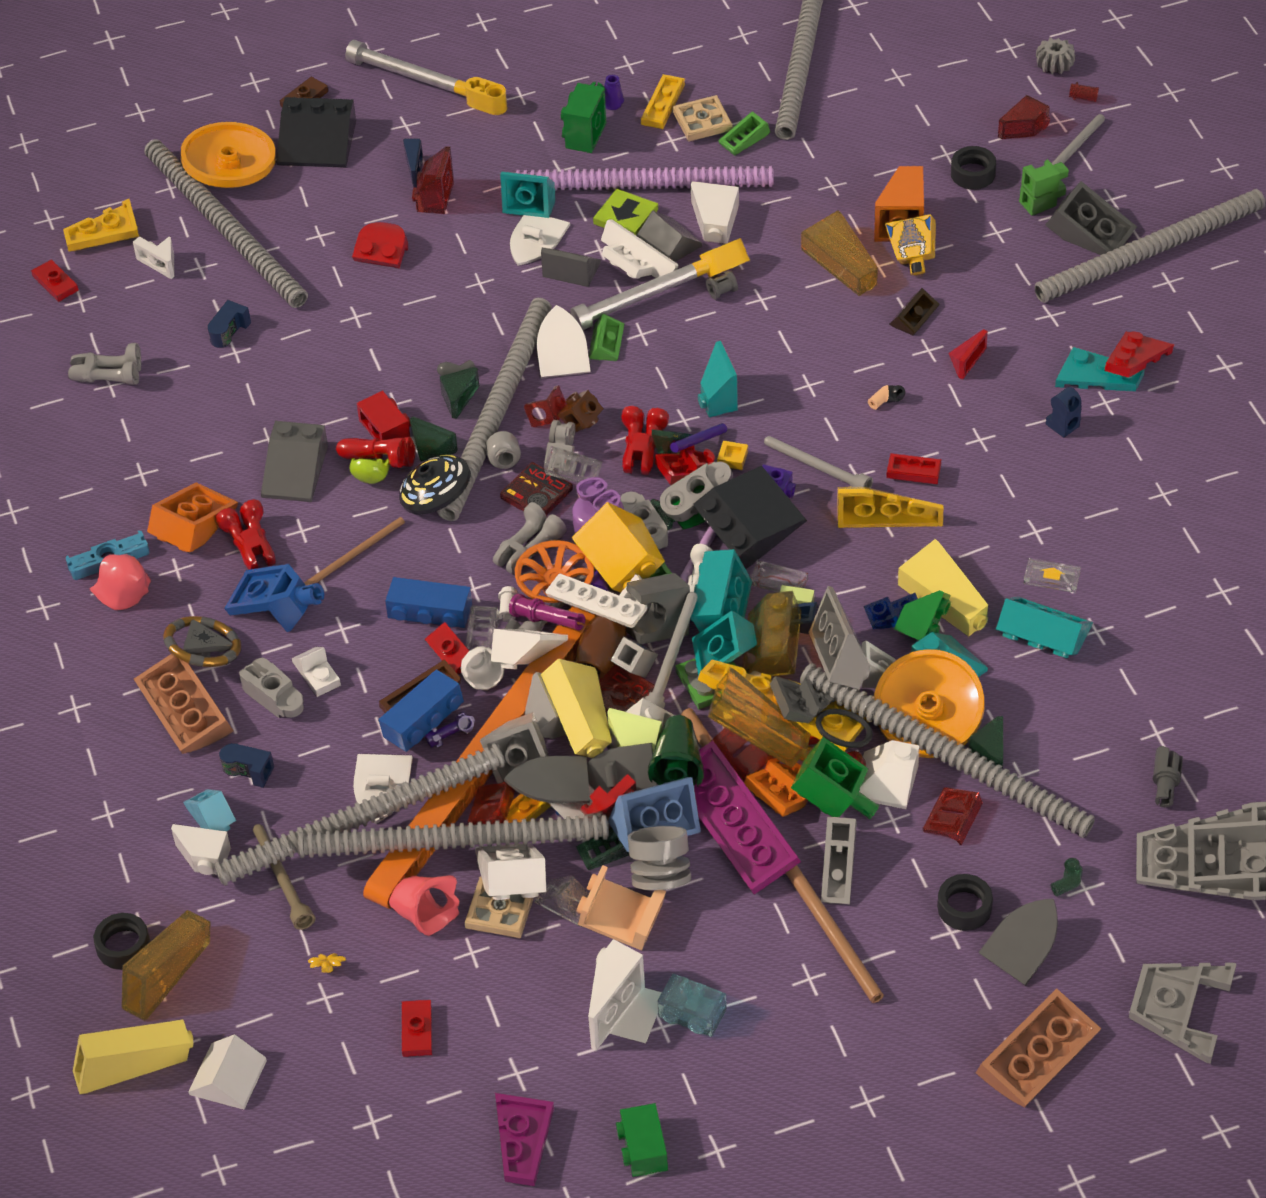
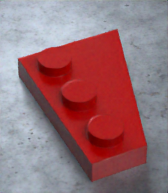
M1126 331L1108 358L1104 371L1129 378L1145 369L1147 363L1159 361L1161 355L1168 356L1172 354L1174 344L1143 336L1139 332Z

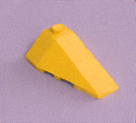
M837 487L838 528L943 526L944 508L941 504L867 487Z

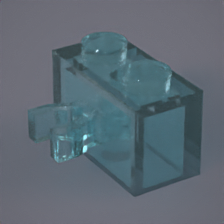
M673 973L658 999V1017H661L670 1024H679L689 1028L696 1034H705L710 1037L713 1036L727 1010L726 993Z

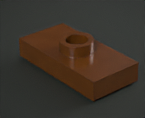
M311 76L285 97L321 98L329 92L328 85ZM283 97L281 100H279V101H280V107H283V102H284V98H285V97Z

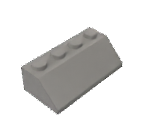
M827 586L809 634L829 682L860 689L863 680H867L869 676L870 665L833 587Z

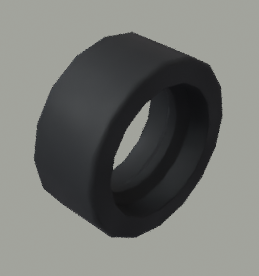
M967 146L956 151L951 158V178L960 187L981 189L990 185L996 177V157L986 148ZM966 164H979L986 169L971 172L961 167Z
M957 874L946 879L940 886L937 908L939 916L945 924L954 929L967 931L983 926L990 919L993 895L991 888L983 879L970 874ZM967 892L979 897L982 901V906L973 912H961L952 908L948 904V899L956 893Z
M131 913L112 914L103 919L96 927L93 935L97 956L104 965L112 969L123 970L138 965L147 957L151 947L146 924L140 917ZM131 931L139 935V940L136 944L127 950L112 951L106 948V941L118 932Z

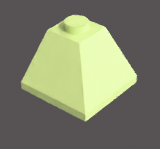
M612 708L608 710V726L612 740L610 744L611 749L652 743L654 753L662 732V721Z

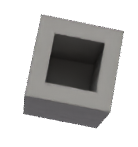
M623 637L611 661L632 674L646 678L658 654L634 640Z

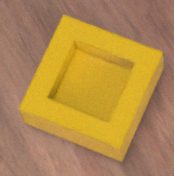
M723 441L717 462H724L732 469L743 470L748 454V445Z

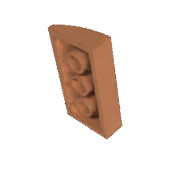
M170 654L134 678V681L182 754L206 747L234 731L189 663L176 658L173 654Z
M1056 988L981 1063L976 1074L999 1093L1025 1108L1087 1045L1101 1028Z

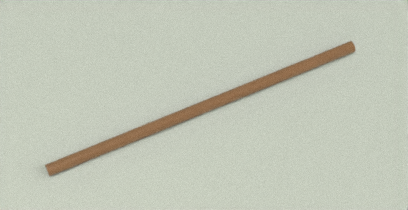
M688 708L682 712L681 715L692 721L696 739L700 746L704 747L713 739L694 710ZM796 865L786 872V875L871 1003L879 1002L884 994Z

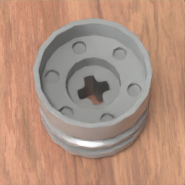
M656 826L639 829L628 835L629 855L636 860L630 865L631 872L634 873L631 876L634 887L644 890H663L680 887L691 881V872L688 869L690 867L689 858L682 856L689 851L686 829L676 826Z

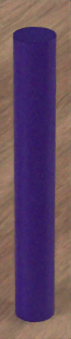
M721 423L673 442L670 448L674 453L726 433L727 426Z

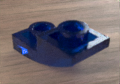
M916 593L890 602L889 597H885L863 607L872 629L893 628L899 619L904 605L918 598Z

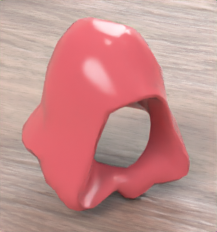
M109 554L102 560L98 581L90 588V591L109 608L124 610L138 604L141 598L149 592L148 587L151 579L134 556L128 554Z
M451 875L441 877L412 876L405 878L395 887L389 900L390 906L400 916L413 923L419 932L430 936L444 928L459 915L458 906L460 901L454 895L457 880ZM430 888L440 889L446 895L448 901L444 907L435 902L430 893Z

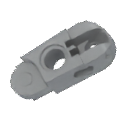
M715 461L710 465L706 463L668 487L660 497V505L664 513L671 519L681 522L699 513L693 503L712 488L733 478L729 465L724 462L715 463ZM697 486H705L701 493H693ZM680 500L679 505H673L674 503Z
M636 492L622 494L620 498L624 510L642 518L658 550L667 547V526L649 499L645 500L642 494L640 495Z
M263 657L258 658L252 664L239 671L242 689L245 693L276 717L280 718L281 715L282 717L292 718L303 712V695L293 687L292 681Z

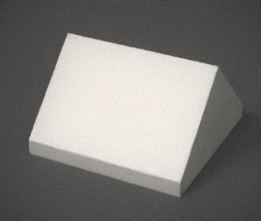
M235 1034L213 1042L190 1087L189 1095L244 1110L265 1066L266 1057Z

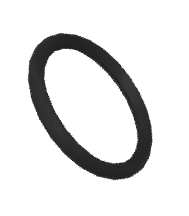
M828 709L819 713L816 717L815 723L819 733L836 745L859 748L868 744L872 739L873 733L870 725L853 712L843 709ZM830 714L850 717L862 724L866 729L867 736L860 742L843 741L827 733L823 729L821 721Z

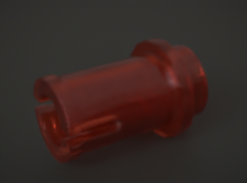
M1078 82L1076 84L1071 83L1069 97L1073 98V100L1077 98L1097 102L1099 87L1079 85Z

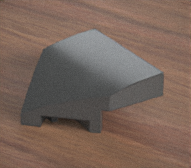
M777 676L770 683L782 715L787 720L810 723L833 701V698L828 694L823 695L822 692H816L807 677L801 685Z

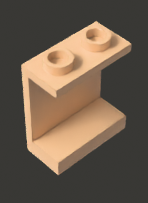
M602 865L599 874L593 873L587 886V890L590 891L588 897L582 896L576 911L581 914L578 925L642 951L662 907L666 891L654 890L650 898L606 880L605 876L608 867Z

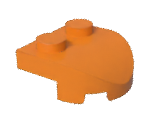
M779 758L769 759L765 769L746 776L744 781L746 787L756 797L763 800L782 817L804 808L808 802L806 798L801 797L796 791L791 789L802 766L796 762H792L789 766L781 764Z

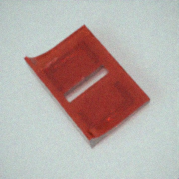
M734 714L732 721L712 740L744 782L746 776L758 772L767 764L768 760L774 757L740 715ZM751 739L753 742L734 758L733 754Z
M505 781L498 784L479 786L468 819V825L469 822L477 825V822L486 824L487 821L495 824V821L498 820L500 823H504V820H507L515 789Z
M944 787L923 827V831L925 833L950 837L956 840L959 845H962L983 804L980 793Z

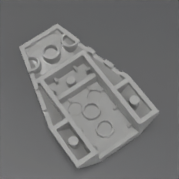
M1266 802L1244 804L1242 809L1229 812L1228 809L1216 812L1217 816L1202 820L1196 817L1189 819L1187 824L1176 827L1174 824L1137 833V884L1248 900H1266Z

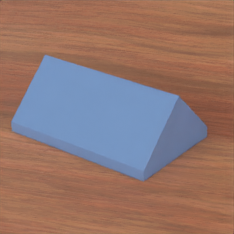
M692 777L618 796L608 823L627 852H629L628 835L639 829L656 826H676L686 829L687 836L701 832Z

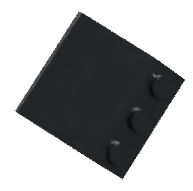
M285 97L280 118L277 165L346 168L356 125L354 99Z
M762 465L712 488L693 503L694 507L729 550L734 549L745 569L749 568L807 522L805 517Z

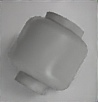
M499 431L491 435L487 440V455L494 467L508 469L518 463L521 450L517 438L512 433Z

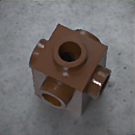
M586 390L579 394L577 392L572 393L565 400L567 404L557 415L565 424L568 422L575 423L576 433L596 424L599 420L597 416L604 408L600 405L598 399L589 390Z

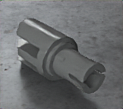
M1160 746L1156 750L1153 781L1157 785L1155 803L1157 805L1160 804V807L1166 808L1173 805L1174 788L1181 782L1183 756L1178 755L1174 751H1169V748Z

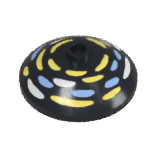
M440 455L422 462L406 476L399 492L401 505L409 513L417 515L429 514L443 509L454 502L466 489L471 477L470 467L463 458L455 455Z

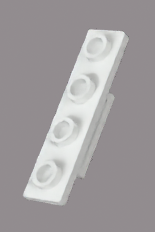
M607 220L601 241L608 246H604L602 256L610 260L612 265L620 267L627 272L628 276L635 279L649 275L658 278L678 269V264L614 220Z
M560 573L546 590V594L550 598L605 617L630 628L637 624L647 610L646 605Z

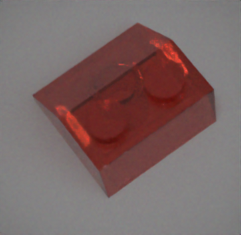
M444 147L425 161L422 172H418L417 188L414 187L412 192V201L416 202L417 212L445 214L454 185L451 147Z

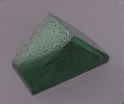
M472 367L439 376L441 394L451 417L454 419L459 417L480 386L478 368Z
M997 716L970 737L969 748L972 749V753L978 752L979 757H987L988 762L992 760L995 762L994 765L1000 764L1002 769L1003 716Z

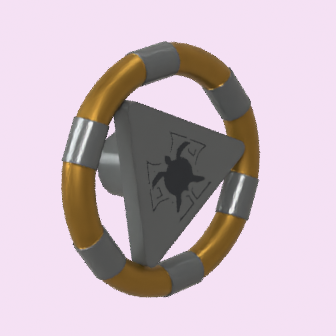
M189 616L178 618L166 627L163 634L164 644L168 651L176 658L195 666L218 667L227 665L234 661L241 651V640L236 632L226 624L208 617ZM189 626L182 650L175 642L173 635L182 628ZM210 629H214L222 633L227 637V639H225L224 637L220 636L219 634L215 633ZM229 650L221 656L210 657L211 652H224Z

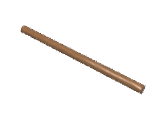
M399 517L304 582L305 585L318 583L405 523L404 519Z

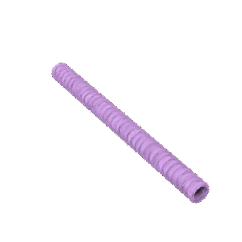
M724 166V169H720V167H717V169H713V167H709V169H705V167H702V169H698V167L690 169V167H687V169L683 170V167H680L679 170H676L675 167H672V170H668V167H665V170H661V168H657V170H653V168H650V170H646V168L631 170V168H628L624 171L623 168H620V171H616V168H613V171H609L606 168L605 171L598 169V171H594V169H590V171H587V169H583V171H579V169L572 171V169H568V171L561 169V172H557V169H554L553 172H550L549 169H546V172H542V170L535 172V170H531V172L516 170L515 172L549 177L555 182V191L558 188H561V190H565V188L572 190V188H576V190H580V188H583V190H587V188L602 190V187H605L606 190H609V187H613V190H616L617 187H620V189H624V187H628V189L635 187V189H639V187H643V189H646V187L661 189V186H665V189H668L669 186H672L673 189H676V186H680L681 189L683 186L691 188L692 181L726 186L732 185L734 187L739 185L740 188L743 185H747V187H750V185H754V187L769 185V187H772L774 185L772 166H769V168H765V166H761V168L746 166L745 169H742V166H739V169H735V166H732L731 169Z

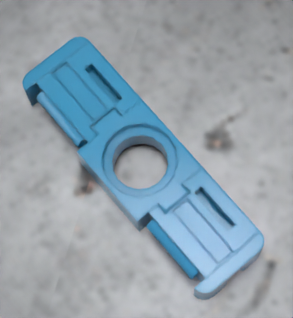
M138 531V534L119 541L113 539L93 546L90 551L70 558L66 556V562L72 578L78 580L98 573L100 564L104 559L101 556L106 552H113L114 555L128 554L136 559L146 556L150 552L143 532Z

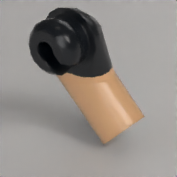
M901 385L883 386L868 399V404L872 409L876 410L884 402H899L906 394L905 388Z

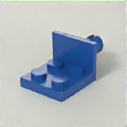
M289 564L245 571L224 609L230 616L269 610L285 631L290 632L303 616L308 605L321 604L325 594L323 587L318 583L305 585Z

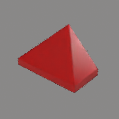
M981 330L948 353L958 378L964 379L987 349V330Z

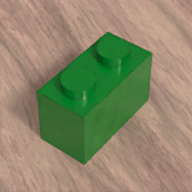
M656 1103L620 1109L621 1121L616 1122L618 1140L625 1141L626 1147L621 1148L624 1167L630 1166L632 1177L668 1171L667 1152Z

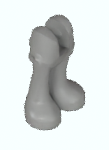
M138 343L128 344L125 354L121 356L95 355L90 352L73 355L70 360L71 367L68 370V377L70 380L93 383L95 380L123 382L128 385H137L139 382L138 371H141L140 346Z
M530 502L524 509L526 520L524 526L510 539L503 541L493 557L494 564L499 567L507 563L506 570L512 575L515 573V566L519 557L527 549L541 542L557 540L567 532L566 525L558 516L552 514L546 517L544 510L534 502ZM540 531V533L529 544H527L525 547L523 546V544L526 541H528L533 535Z

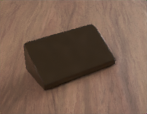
M921 288L912 296L889 325L913 336L940 304Z

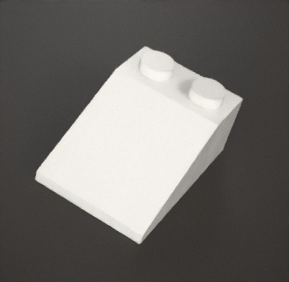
M522 843L518 845L510 844L509 846L475 847L485 892L489 896H493V899L505 900L509 899L510 895L521 894V897L533 898L538 897L540 892H546L545 857L532 843H527L526 845Z
M614 939L607 948L604 947L600 950L596 958V970L588 1015L591 1048L597 1051L645 988L643 955Z

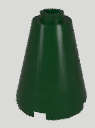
M675 715L666 720L648 765V777L651 783L653 780L658 785L692 777L693 786L697 784L698 787L704 778V768L693 723L689 718L683 715Z

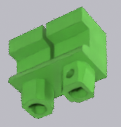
M1047 159L1042 167L1036 169L1032 165L1023 167L1019 202L1031 216L1055 207L1057 205V198L1066 195V187L1061 179L1068 177L1069 170L1062 162L1052 165Z

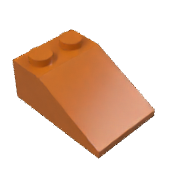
M195 482L152 505L147 532L156 536L160 541L169 542L177 546L179 550L190 553L205 545L219 527L215 521L216 515L225 508L236 509L238 502Z

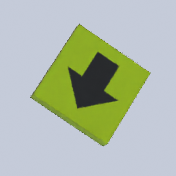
M616 189L593 217V224L605 228L607 220L612 219L637 236L651 212L658 211V203Z

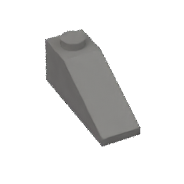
M827 817L821 894L822 903L850 905L856 819Z

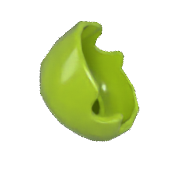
M353 458L349 469L351 474L359 481L375 484L385 479L390 463L388 459L355 460Z

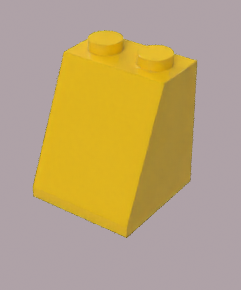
M609 502L572 537L608 585L620 593L635 574L640 575L642 579L649 578L665 562L642 518Z

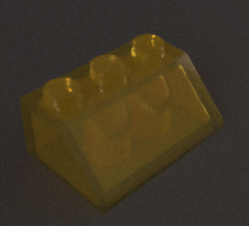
M793 591L768 593L749 612L748 621L754 625L757 645L744 653L742 668L746 670L747 674H750L752 671H758L771 676L795 674L801 609Z

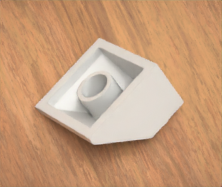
M494 629L491 661L500 662L501 668L517 669V664H529L568 640V635L524 629Z
M891 740L865 751L863 758L866 761L868 772L859 792L877 804L906 809L919 766V745Z

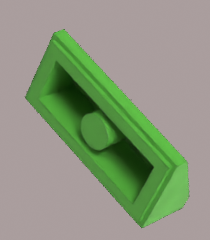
M603 313L594 325L588 357L593 360L617 361L624 323Z

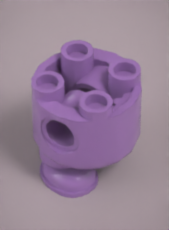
M591 477L577 484L576 490L580 497L576 500L572 509L574 535L607 502L624 510L620 495L612 489L606 491L608 484L601 478Z

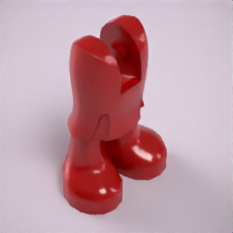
M627 406L622 410L621 415L622 422L628 429V436L625 438L626 449L622 460L624 473L632 474L634 461L641 460V474L649 475L653 467L655 448L658 445L657 439L659 434L668 425L669 414L661 408L650 409L646 418V433H641L645 422L643 411L636 406Z
M398 437L387 440L384 438H374L371 440L345 438L340 440L336 446L338 455L345 459H382L384 454L388 455L389 463L394 468L412 467L416 455L415 445L410 437Z
M255 499L246 501L240 508V517L247 528L244 531L238 513L233 508H225L215 517L218 527L233 538V544L239 549L243 562L249 570L258 569L255 556L262 554L267 567L276 564L275 553L266 539L265 530L260 525L264 509L261 502Z

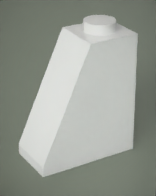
M692 181L691 202L704 241L727 244L739 207V187Z

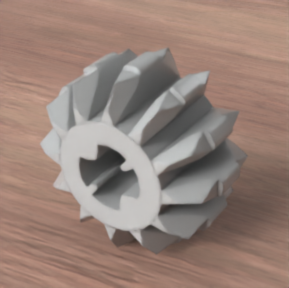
M1049 37L1048 41H1042L1036 50L1038 67L1042 68L1043 72L1050 71L1052 75L1054 72L1062 75L1063 71H1070L1071 66L1075 62L1074 45L1069 44L1068 40L1062 41L1060 38L1053 40Z

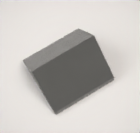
M655 211L651 212L637 234V237L674 262L702 247V242L675 219Z
M544 247L541 249L543 277L589 287L601 262V259Z

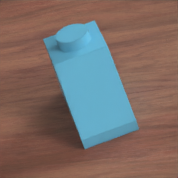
M207 789L183 802L201 828L228 831L231 829L229 825L236 821L222 791Z

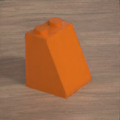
M899 166L875 202L874 242H891L885 223L924 216L923 166Z

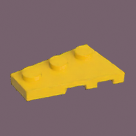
M130 199L122 201V206L116 209L109 207L103 210V215L94 219L88 217L63 229L68 252L139 237Z

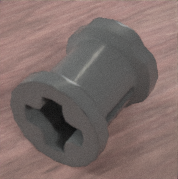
M726 271L723 276L706 280L707 290L714 300L728 291L735 292L738 290L736 278L731 271Z

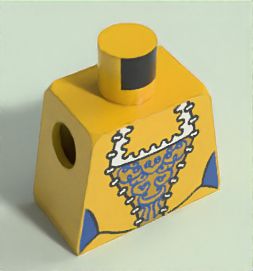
M930 214L885 223L897 261L901 265L909 264L911 275L924 274V261L935 258L936 221Z

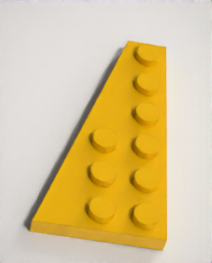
M712 659L700 671L698 681L706 684L708 687L719 690L731 696L734 700L748 704L759 712L779 719L782 723L791 725L809 736L820 740L823 737L816 728V718L810 723L784 719L770 686L772 681L771 675L761 673V676L747 674L746 670L742 667ZM837 701L831 702V703L824 709V710H828V709H843V710H846V709L844 708V705H842V706L837 705ZM838 714L827 715L821 721L822 727L827 733L837 739L853 742L864 729L862 724L856 720ZM836 745L837 747H839V748H840L841 750H843V751H846L847 748H848V747H843V746Z

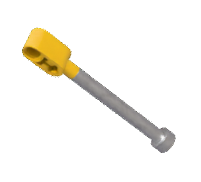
M352 40L347 46L345 57L348 62L356 65L365 62L466 96L469 107L492 115H501L507 110L506 89L501 84L480 77H472L465 82L369 50L365 43L357 40Z
M739 238L699 255L701 260L596 304L588 307L585 304L571 308V315L579 323L582 330L592 327L593 320L600 318L603 313L608 315L706 273L708 278L748 262L750 259L742 239Z

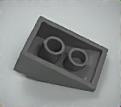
M1082 181L1068 194L1045 224L1063 240L1099 255L1106 254L1116 248L1119 249L1137 228L1135 224Z
M275 421L269 439L261 490L262 498L312 502L328 448L325 425Z

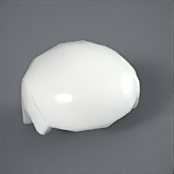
M476 647L470 650L462 659L461 673L464 679L476 690H489L497 686L503 678L505 668H501L500 662L491 661L492 649L489 647Z

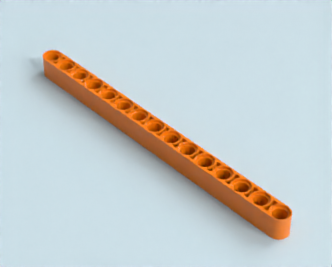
M574 606L569 609L571 612L584 614L585 624L577 622V624L584 627L579 631L562 625H558L552 633L568 635V640L528 664L456 763L460 762L459 759L462 757L467 759L469 754L472 756L476 755L475 752L478 750L483 752L480 739L506 722L525 715L533 674L536 672L543 673L558 658L574 662L581 635L596 614ZM488 770L489 773L486 775L481 773L479 778L474 776L470 782L465 780L463 785L458 783L456 788L449 787L446 792L442 790L439 795L432 794V798L426 801L409 824L411 829L415 828L416 825H419L420 828L428 825V828L433 827V824H437V827H442V824L451 826V823H456L493 771ZM430 847L428 851L425 848H421V851H417L414 848L411 852H408L407 849H403V852H399L398 849L394 850V853L389 851L368 879L363 891L364 898L391 909L389 900L395 887L403 879L418 875L435 852L434 847Z

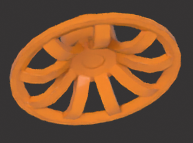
M561 540L541 542L530 547L519 557L515 566V580L521 591L532 599L538 598L546 603L561 602L539 595L541 590H543L547 596L546 590L559 573L571 578L585 575L587 577L584 583L589 585L594 577V566L576 544ZM559 547L555 564L552 565L545 549ZM566 549L577 553L562 566ZM538 551L545 568L528 558ZM584 559L587 564V568L571 570L579 560ZM523 565L530 566L538 574L527 573L521 575ZM534 580L539 583L531 591L523 582Z

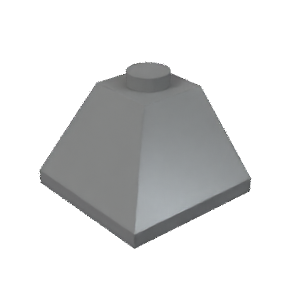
M536 672L532 676L525 715L534 713L542 735L545 738L554 739L566 735L541 677L542 673Z
M533 712L506 722L480 739L483 749L485 747L490 749L492 744H496L504 757L505 766L503 768L498 766L496 771H493L500 790L511 787L504 781V778L514 768L526 761L549 756L544 737Z

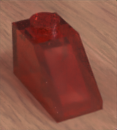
M1026 95L999 119L998 138L1035 137L1049 125L1050 106Z

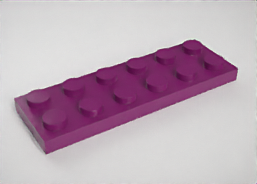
M712 740L699 750L704 768V778L698 787L697 784L694 785L698 817L755 895L801 861Z

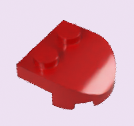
M385 222L370 223L360 230L352 258L358 262L400 268L404 251H408V239L404 230L399 225Z
M691 446L681 450L680 453L656 454L655 465L668 483L673 485L704 464L710 465L713 463L715 456L707 448L704 452L695 450V446Z
M627 774L608 793L598 786L590 795V799L593 801L591 805L584 804L580 811L584 815H588V818H593V815L601 817L602 814L610 817L618 796L637 791L636 782Z

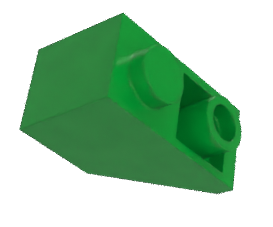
M939 590L905 604L894 630L917 640H921L931 632L939 633L940 626L938 624L942 615H946L950 608L951 601L949 598L951 595Z

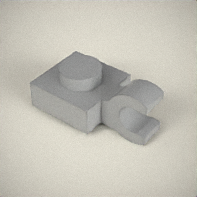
M556 426L555 443L548 442L545 468L571 472L575 446L567 445L570 427Z

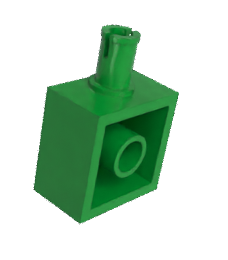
M592 82L590 85L577 83L574 91L570 92L568 104L561 110V120L564 122L562 138H565L566 149L593 153L607 123L605 88L601 83L598 82L597 86H595L596 82Z
M822 737L805 757L791 789L831 817H840L851 806L870 820L879 808V804H876L859 792L868 768Z

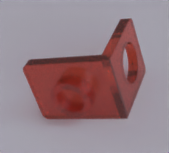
M555 386L547 399L524 405L532 427L552 424L553 420H560L557 414L566 405L560 386ZM542 408L546 413V418L537 419L533 415V409Z

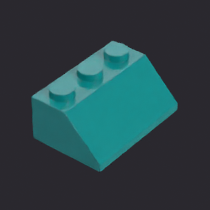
M734 549L704 552L703 561L699 565L698 583L694 587V592L698 598L690 618L699 632L730 611H734L745 618L752 580Z
M1017 596L1005 599L996 629L1003 631V637L1016 641L1020 637L1029 640V646L1043 649L1046 646L1054 649L1053 654L1068 658L1069 654H1078L1093 622Z

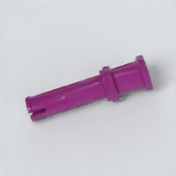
M518 593L512 597L509 603V613L513 617H527L532 622L543 620L578 631L584 626L577 624V622L585 624L584 614L545 605L538 598L531 600Z

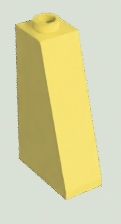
M936 539L899 567L898 586L916 599L939 590L951 595L949 598L951 601L950 608L946 615H942V618L969 637L975 631L984 628L988 621V604Z
M558 658L541 674V677L574 753L594 758L612 743L597 671L595 667Z
M176 1020L79 1035L73 1066V1074L79 1094H86L187 1061L189 1049L193 1048L192 1032L190 1030L187 1031L184 1020Z

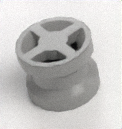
M553 420L550 427L549 442L555 443L557 425L570 427L567 445L572 446L575 437V423L568 422L563 424L559 420Z

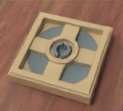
M717 95L673 106V113L688 142L725 133L732 129V123Z
M480 876L465 920V928L521 938L533 898L521 897V894L510 895L509 899L495 900L493 896H489L485 892L482 877Z

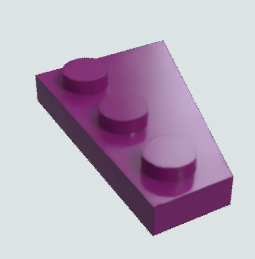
M495 1093L505 1182L535 1186L554 1111V1102Z

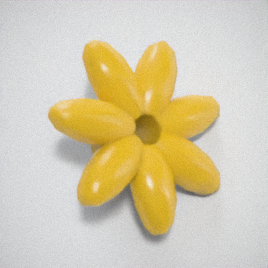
M336 953L330 954L328 957L324 954H319L318 957L310 958L308 963H311L310 968L321 966L323 973H329L333 971V966H341V962L346 961V958L338 956Z

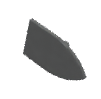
M652 743L617 747L595 756L587 763L589 785L594 791L600 786L608 793L628 774L636 782L637 791L657 786V783L653 780L651 783L648 777V765L653 755Z
M545 756L535 758L520 764L504 778V781L513 789L531 799L547 803H590L586 756Z
M1054 899L1034 901L1011 912L999 924L979 951V954L1026 986L1050 953L1055 942L1058 915Z

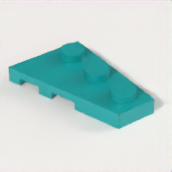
M1073 347L1056 379L1055 387L1064 388V384L1078 385L1079 389H1088V386H1102L1105 390L1136 392L1144 376L1145 369L1129 378L1104 371L1109 357Z

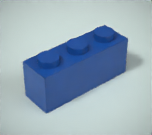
M393 577L385 600L388 618L400 621L406 620L442 625L445 622L449 627L465 628L472 607L471 587Z
M436 669L378 719L383 737L407 752L464 702L459 683Z

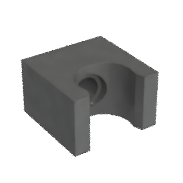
M676 573L627 582L626 591L641 604L647 605L651 603V607L647 614L640 618L633 628L627 627L626 632L640 644L672 638L687 594L690 592V585ZM689 624L687 626L685 635H689Z

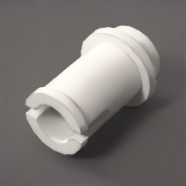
M511 586L503 587L498 594L500 600L498 617L499 619L503 618L505 622L516 618L509 613L510 600L515 594H518L517 590Z

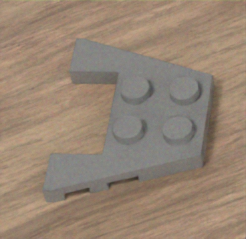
M1181 963L1143 964L1129 1018L1200 1060L1211 1064L1218 1035L1187 1027L1199 984L1230 991L1236 963H1225V966H1211L1210 963H1199V966L1182 967Z

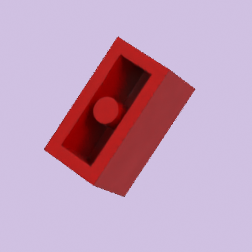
M383 390L357 403L359 421L373 438H384L387 440L398 437H410L409 427H411L409 417L406 413L400 412L395 400L389 398Z

